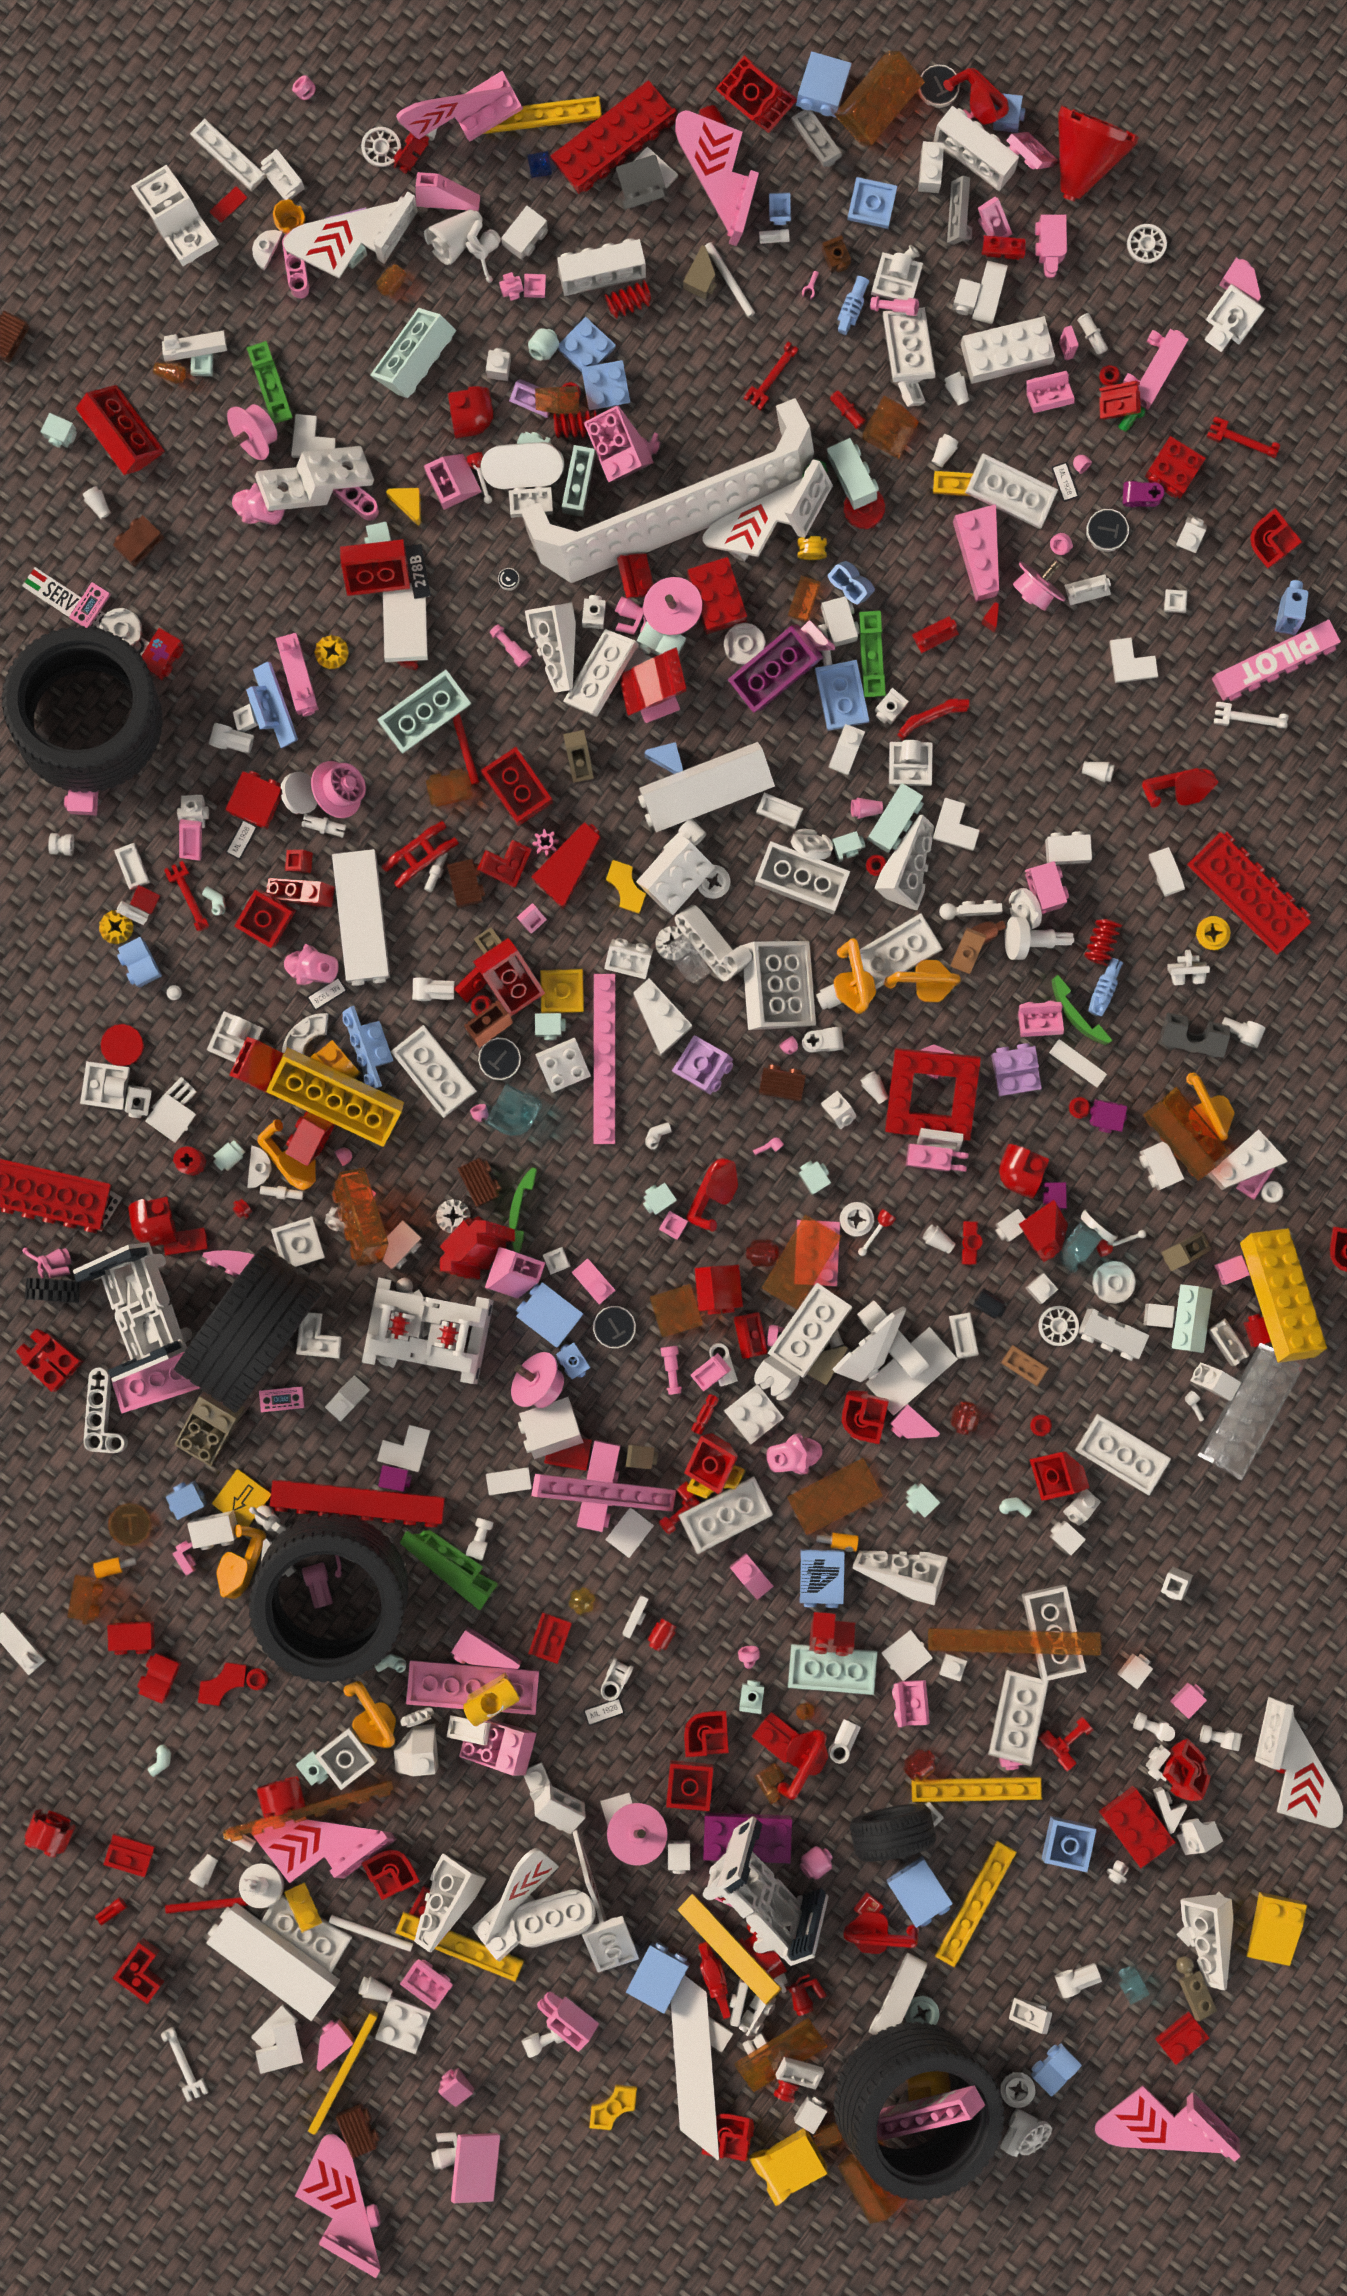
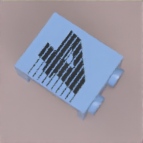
M800 1549L801 1578L799 1602L804 1603V1607H817V1603L826 1604L825 1607L838 1608V1604H843L844 1551Z

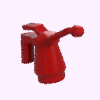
M809 1973L800 1976L796 1983H793L791 1986H785L786 1990H789V1993L792 1994L793 2008L798 2016L805 2015L814 2010L813 2002L805 1987L812 1986L819 1999L827 1996L817 1978L799 1983L800 1980L810 1977Z

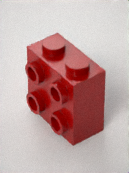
M1170 436L1145 477L1149 483H1159L1162 485L1169 496L1181 499L1206 458Z
M242 771L225 810L233 816L267 830L282 798L281 784L272 779H269L268 782L260 779L261 775L256 772L249 771V773Z
M247 1037L229 1076L263 1093L269 1094L266 1092L284 1053L256 1039Z
M739 1265L695 1268L699 1311H707L708 1315L721 1314L720 1309H722V1313L735 1312L734 1308L743 1307Z

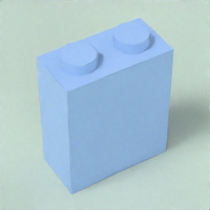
M811 51L798 92L796 106L804 110L819 112L824 116L836 117L852 63Z
M542 1282L541 1285L536 1284L529 1293L532 1296L528 1302L523 1300L516 1309L518 1312L516 1317L558 1348L583 1316V1313Z
M923 1856L887 1879L888 1885L916 1928L928 1925L932 1921V1917L937 1914L943 1915L950 1910L949 1906L952 1905V1902Z
M652 1942L626 1993L665 2013L690 1963L687 1962V1958L682 1954L676 1953L674 1955L667 1951L668 1947L659 1942L654 1944Z

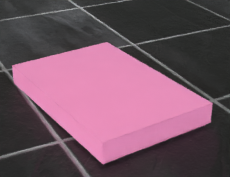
M498 2133L458 2135L451 2202L494 2201L500 2135Z

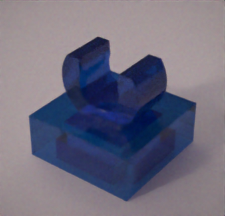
M548 151L527 155L531 178L552 175Z

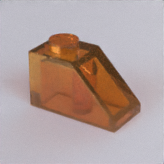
M577 386L535 388L536 410L556 414L579 413Z

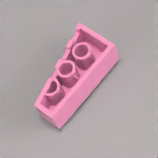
M996 504L955 515L953 520L976 602L996 597L999 591Z

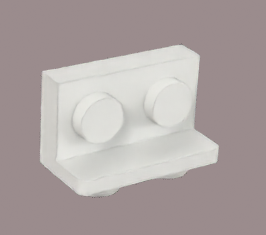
M537 486L534 489L518 487L514 490H509L511 518L522 517L520 510L539 502L546 515L553 514L551 487Z
M621 938L612 939L604 969L646 979L653 949L641 943L637 945L628 943L627 940Z

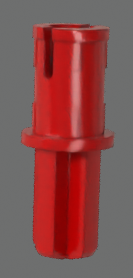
M836 391L831 395L830 400L842 412L841 416H845L855 429L860 428L865 423V418L854 408V403L851 404L840 391Z

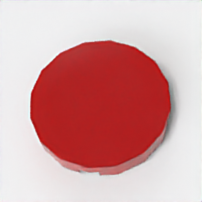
M877 491V500L855 510L848 497H846L843 507L846 520L858 529L875 527L882 520L885 513L883 496Z
M125 1024L114 1025L107 1029L100 1043L101 1052L105 1059L113 1065L123 1067L137 1062L142 1056L144 1042L139 1031Z

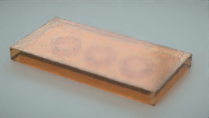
M804 1215L761 1289L798 1310L842 1236Z
M861 1458L787 1496V1499L807 1536L883 1497L864 1458Z
M808 2017L737 2061L734 2065L752 2091L755 2092L776 2079L775 2074L784 2057L804 2062L828 2046Z

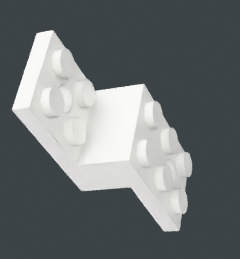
M167 165L131 186L151 216L159 233L182 266L193 262L199 256L219 245L214 235L199 216L190 197Z
M361 446L303 451L297 467L257 471L255 475L268 511L327 505L333 489L371 486L374 482ZM342 465H347L351 467L352 470H347ZM277 487H284L287 491L282 492Z

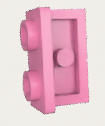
M1067 371L1027 381V397L1033 413L1074 404V395L1068 383Z
M1027 1002L1019 1005L1018 1019L1021 1037L1063 1034L1062 1002Z
M926 1680L895 1683L892 1695L896 1702L894 1717L898 1727L930 1724Z
M418 1959L407 1972L400 1985L435 2010L453 1984L450 1983L448 1976L432 1969L433 1966L428 1961Z

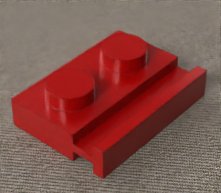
M1135 380L1099 388L1101 392V397L1099 398L1100 419L1107 420L1141 413L1138 386L1140 382Z
M646 554L620 555L617 557L626 599L630 597H645L649 589L654 585Z
M582 1438L583 1443L548 1454L545 1456L544 1463L586 1471L592 1440Z
M542 1612L528 1654L558 1664L572 1622Z
M770 1711L751 1736L786 1764V1748L791 1739L800 1734Z
M114 1833L103 1865L145 1878L155 1845Z
M1189 2011L1155 2038L1175 2065L1209 2039L1208 2035Z

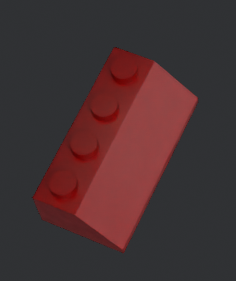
M117 385L87 392L75 408L123 475L140 471L165 452Z

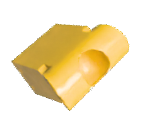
M503 1673L470 1693L467 1697V1702L463 1705V1709L470 1723L477 1727L519 1702L521 1698L507 1674Z
M804 2128L773 2145L770 2149L756 2151L748 2156L757 2174L767 2182V2192L775 2206L781 2204L791 2193L827 2174V2164L811 2135Z

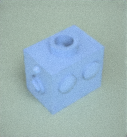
M1003 94L1007 98L1009 112L1005 117L993 122V130L1018 133L1019 123L1024 121L1025 108H1022L1023 96Z
M575 1342L571 1345H563L562 1349H560L561 1351L556 1355L559 1364L564 1366L566 1375L571 1377V1379L577 1376L581 1378L586 1375V1370L591 1367Z
M196 1481L187 1485L185 1482H182L173 1487L174 1491L166 1496L170 1505L169 1509L174 1513L177 1520L207 1504L204 1498L205 1494L200 1490Z

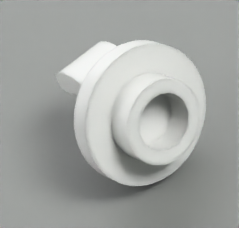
M1117 1860L1113 1870L1108 1868L1106 1872L1109 1874L1108 1878L1117 1884H1120V1882L1126 1883L1127 1879L1124 1876L1129 1868L1125 1866V1863Z

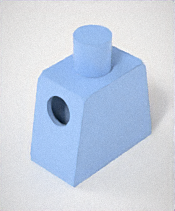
M1291 581L1290 587H1287L1281 598L1275 627L1276 632L1296 635L1305 620L1308 591L1302 590L1303 583L1301 581Z

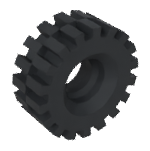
M26 1278L25 1299L79 1303L81 1282Z

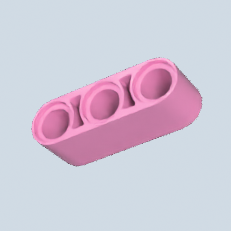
M287 233V234L283 237V239H282V244H283L284 238H285L289 233ZM283 244L288 284L292 295L296 298H305L310 289L306 262L289 254ZM293 263H301L299 268H291ZM297 283L304 284L301 289L294 288Z
M360 487L333 489L332 493L363 519L371 521L379 515V509L374 498ZM350 492L358 493L355 499H348L347 495ZM366 505L374 506L373 511L369 513L364 512L363 509Z

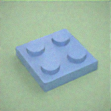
M856 177L847 220L888 229L897 186Z
M585 317L559 343L557 350L582 372L581 368L601 364L616 348V345Z
M623 360L581 368L589 410L630 403Z

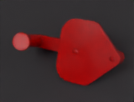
M967 68L943 83L948 91L954 90L956 85L965 80L972 84L970 109L983 125L996 122L1005 117L1009 112L1007 98L974 68Z
M1195 768L1146 779L1142 782V788L1152 808L1158 807L1161 803V798L1156 796L1154 791L1174 786L1178 804L1185 806L1201 802L1218 784V780L1211 770Z
M720 1158L708 1168L687 1213L689 1223L711 1232L716 1230L717 1222L714 1219L706 1220L701 1216L709 1198L723 1205L728 1204L732 1200L738 1188L736 1164L734 1161Z
M815 1729L794 1736L786 1748L785 1758L787 1762L799 1769L790 1786L788 1783L782 1782L777 1787L778 1792L786 1798L795 1800L808 1776L817 1775L822 1771L828 1759L825 1745L827 1737L823 1731Z
M864 1911L844 1928L843 1936L846 1941L854 1943L863 1953L880 1954L886 1950L887 1946L915 1948L918 1943L919 1928H916L915 1925H910L906 1930L908 1936L888 1934V1919L883 1913Z

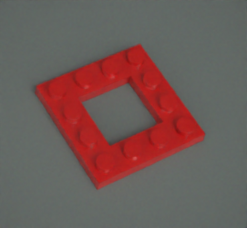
M895 1048L885 1132L919 1136L921 1128L961 1133L963 1134V1140L970 1141L981 1061L980 1056ZM914 1073L956 1077L951 1116L909 1112Z

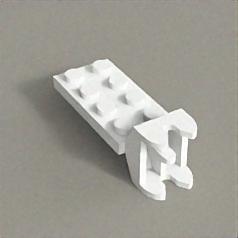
M816 1283L769 1350L768 1354L771 1356L763 1360L758 1367L754 1377L756 1385L760 1384L763 1390L771 1387V1395L777 1396V1400L781 1401L788 1398L797 1387L800 1376L802 1378L806 1376L853 1307Z

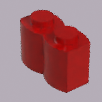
M155 1653L154 1656L151 1655L146 1664V1668H149L146 1676L142 1675L138 1682L137 1688H140L138 1694L161 1704L165 1703L182 1662L161 1653Z

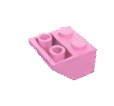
M464 454L444 456L424 465L426 475L443 510L482 492Z
M499 1247L485 1288L518 1299L539 1283L545 1262Z

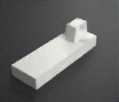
M224 330L179 339L174 334L164 336V341H162L165 362L227 351Z
M2 1612L0 1614V1643L24 1671L30 1675L46 1659L6 1612Z

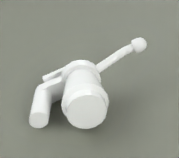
M476 220L467 235L469 242L465 244L470 253H473L476 258L481 260L488 283H491L493 278L488 274L485 258L490 252L498 248L501 238L496 231L488 230L478 240L476 236L482 228V223Z
M262 1505L257 1509L255 1507L249 1509L250 1513L255 1514L256 1522L267 1531H276L278 1534L286 1531L285 1525L280 1524V1519L275 1515L271 1507Z
M456 2132L436 2133L438 2142L453 2141L455 2148H441L431 2152L435 2170H443L455 2164Z

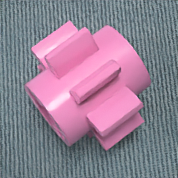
M512 272L503 275L504 281L499 282L503 297L509 296L510 301L519 299V293L524 291L520 276L514 277Z
M543 829V834H535L537 842L532 844L539 847L537 854L545 852L546 857H548V852L551 850L556 852L554 844H558L559 840H553L554 832L547 834L546 830ZM550 839V846L545 845L544 847H542L541 840L546 841Z

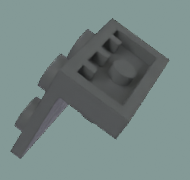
M656 155L616 167L625 197L623 201L625 209L668 196Z

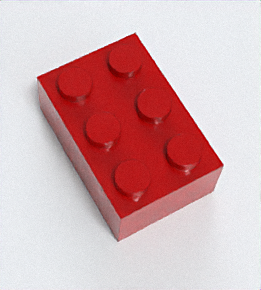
M403 539L340 547L341 567L347 596L410 589L409 569Z
M728 557L688 569L687 576L689 582L698 589L701 595L702 612L700 616L706 635L747 622V614Z
M514 747L481 770L483 777L517 826H520L553 804L552 798L517 747Z
M509 938L473 961L510 1017L545 994L523 957Z
M1134 1786L1099 1810L1101 1816L1140 1868L1176 1843Z

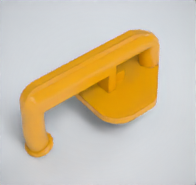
M852 938L837 950V955L840 958H847L849 956L852 972L837 975L834 979L836 996L841 1002L857 1014H862L867 1010L869 1003L875 996L876 988L872 975L863 969L858 942L855 938Z
M922 960L917 964L916 972H895L885 978L884 985L891 989L896 986L897 982L916 983V992L920 1000L924 1002H940L960 983L961 977L958 974L950 973L938 960Z
M1196 1073L1188 1074L1186 1080L1188 1084L1194 1086L1201 1101L1200 1104L1194 1106L1189 1112V1118L1195 1131L1221 1141L1227 1140L1228 1131L1234 1117V1110L1229 1100L1222 1095L1210 1098L1202 1079Z
M275 1119L258 1136V1143L292 1186L299 1190H306L316 1181L315 1159L306 1166L285 1154L287 1150L282 1152L271 1138L276 1131L279 1132L283 1129L282 1122L279 1119Z
M239 1524L234 1527V1533L237 1537L244 1535L251 1537L244 1558L232 1552H226L222 1556L217 1569V1579L222 1597L236 1599L248 1588L263 1547V1541L266 1539V1533L263 1530Z
M361 1681L346 1685L343 1689L344 1694L348 1697L356 1694L365 1708V1711L356 1716L352 1723L353 1730L362 1743L381 1748L392 1747L395 1743L393 1733L396 1718L389 1706L382 1702L375 1704Z

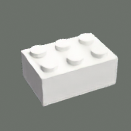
M678 834L636 882L661 908L674 915L715 867L691 841Z

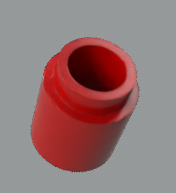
M661 1619L659 1623H656L647 1639L651 1642L649 1646L658 1652L661 1649L666 1651L676 1633L674 1632L676 1626Z

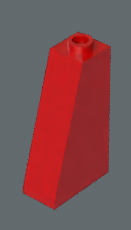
M584 822L531 876L532 880L562 909L569 901L600 841V836L598 835L600 831L593 824L588 826Z

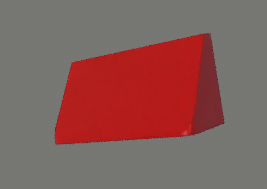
M756 1312L734 1317L742 1359L768 1354L760 1313Z

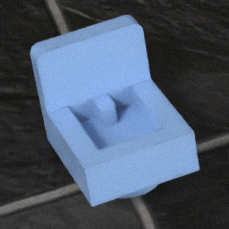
M790 192L769 193V220L774 221V225H786V221H791Z

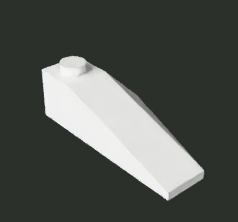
M572 602L526 610L525 615L531 638L536 640L539 647L537 649L538 655L542 656L545 661V671L554 692L572 690L576 628Z
M923 815L918 816L881 870L875 885V889L887 900L913 910H918L925 892L926 884H922L924 872H928V865L925 864L926 856L931 851L934 825Z
M903 1306L888 1315L873 1330V1333L858 1343L859 1347L843 1357L833 1368V1371L858 1382H862L867 1378L870 1380L874 1379L880 1373L878 1369L887 1358L906 1308Z
M859 1551L853 1564V1569L913 1600L935 1605L941 1589L948 1557L929 1552H920L919 1555H907V1552L900 1551L899 1554H887L885 1551Z
M443 1853L431 1874L430 1880L432 1885L430 1892L426 1894L425 1901H427L425 1912L420 1917L414 1940L428 1952H432L474 1901L486 1880L485 1877L472 1868Z
M1216 1895L1181 1899L1182 1921L1185 1927H1189L1192 1936L1190 1943L1192 1947L1195 1946L1199 1957L1197 1962L1205 1984L1209 1987L1226 1990L1233 1929L1232 1899Z

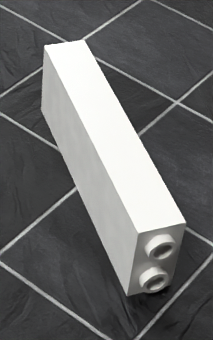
M756 742L639 788L641 795L638 796L642 808L646 807L648 814L645 815L648 826H653L655 831L658 832L772 788L775 785L763 749Z
M372 849L332 854L346 981L352 983V986L364 985V981L373 980V983L386 982L385 979L390 978L376 851Z
M235 1903L232 1908L227 1906L220 1916L223 1919L220 1925L215 1923L208 1932V1935L211 1937L206 1944L312 2021L337 1987L340 1979L239 1904Z

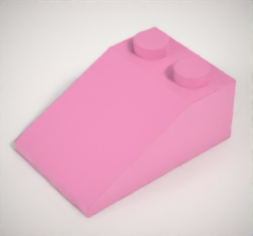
M470 1627L466 1628L451 1652L454 1654L453 1658L461 1664L467 1662L472 1665L518 1669L522 1663L520 1659Z

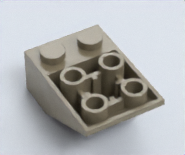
M203 1392L194 1405L174 1445L211 1467L237 1425L245 1407L242 1406L237 1413H234L224 1406L221 1401L218 1402L211 1397L212 1395Z

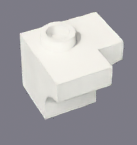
M1197 1818L1184 1820L1179 1823L1182 1832L1177 1834V1838L1185 1855L1205 1853L1223 1842L1215 1821L1201 1823Z

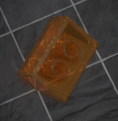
M853 2153L849 2154L837 2166L870 2224L888 2220L908 2200L907 2198L903 2199L897 2195H892L889 2191L887 2192L877 2185Z

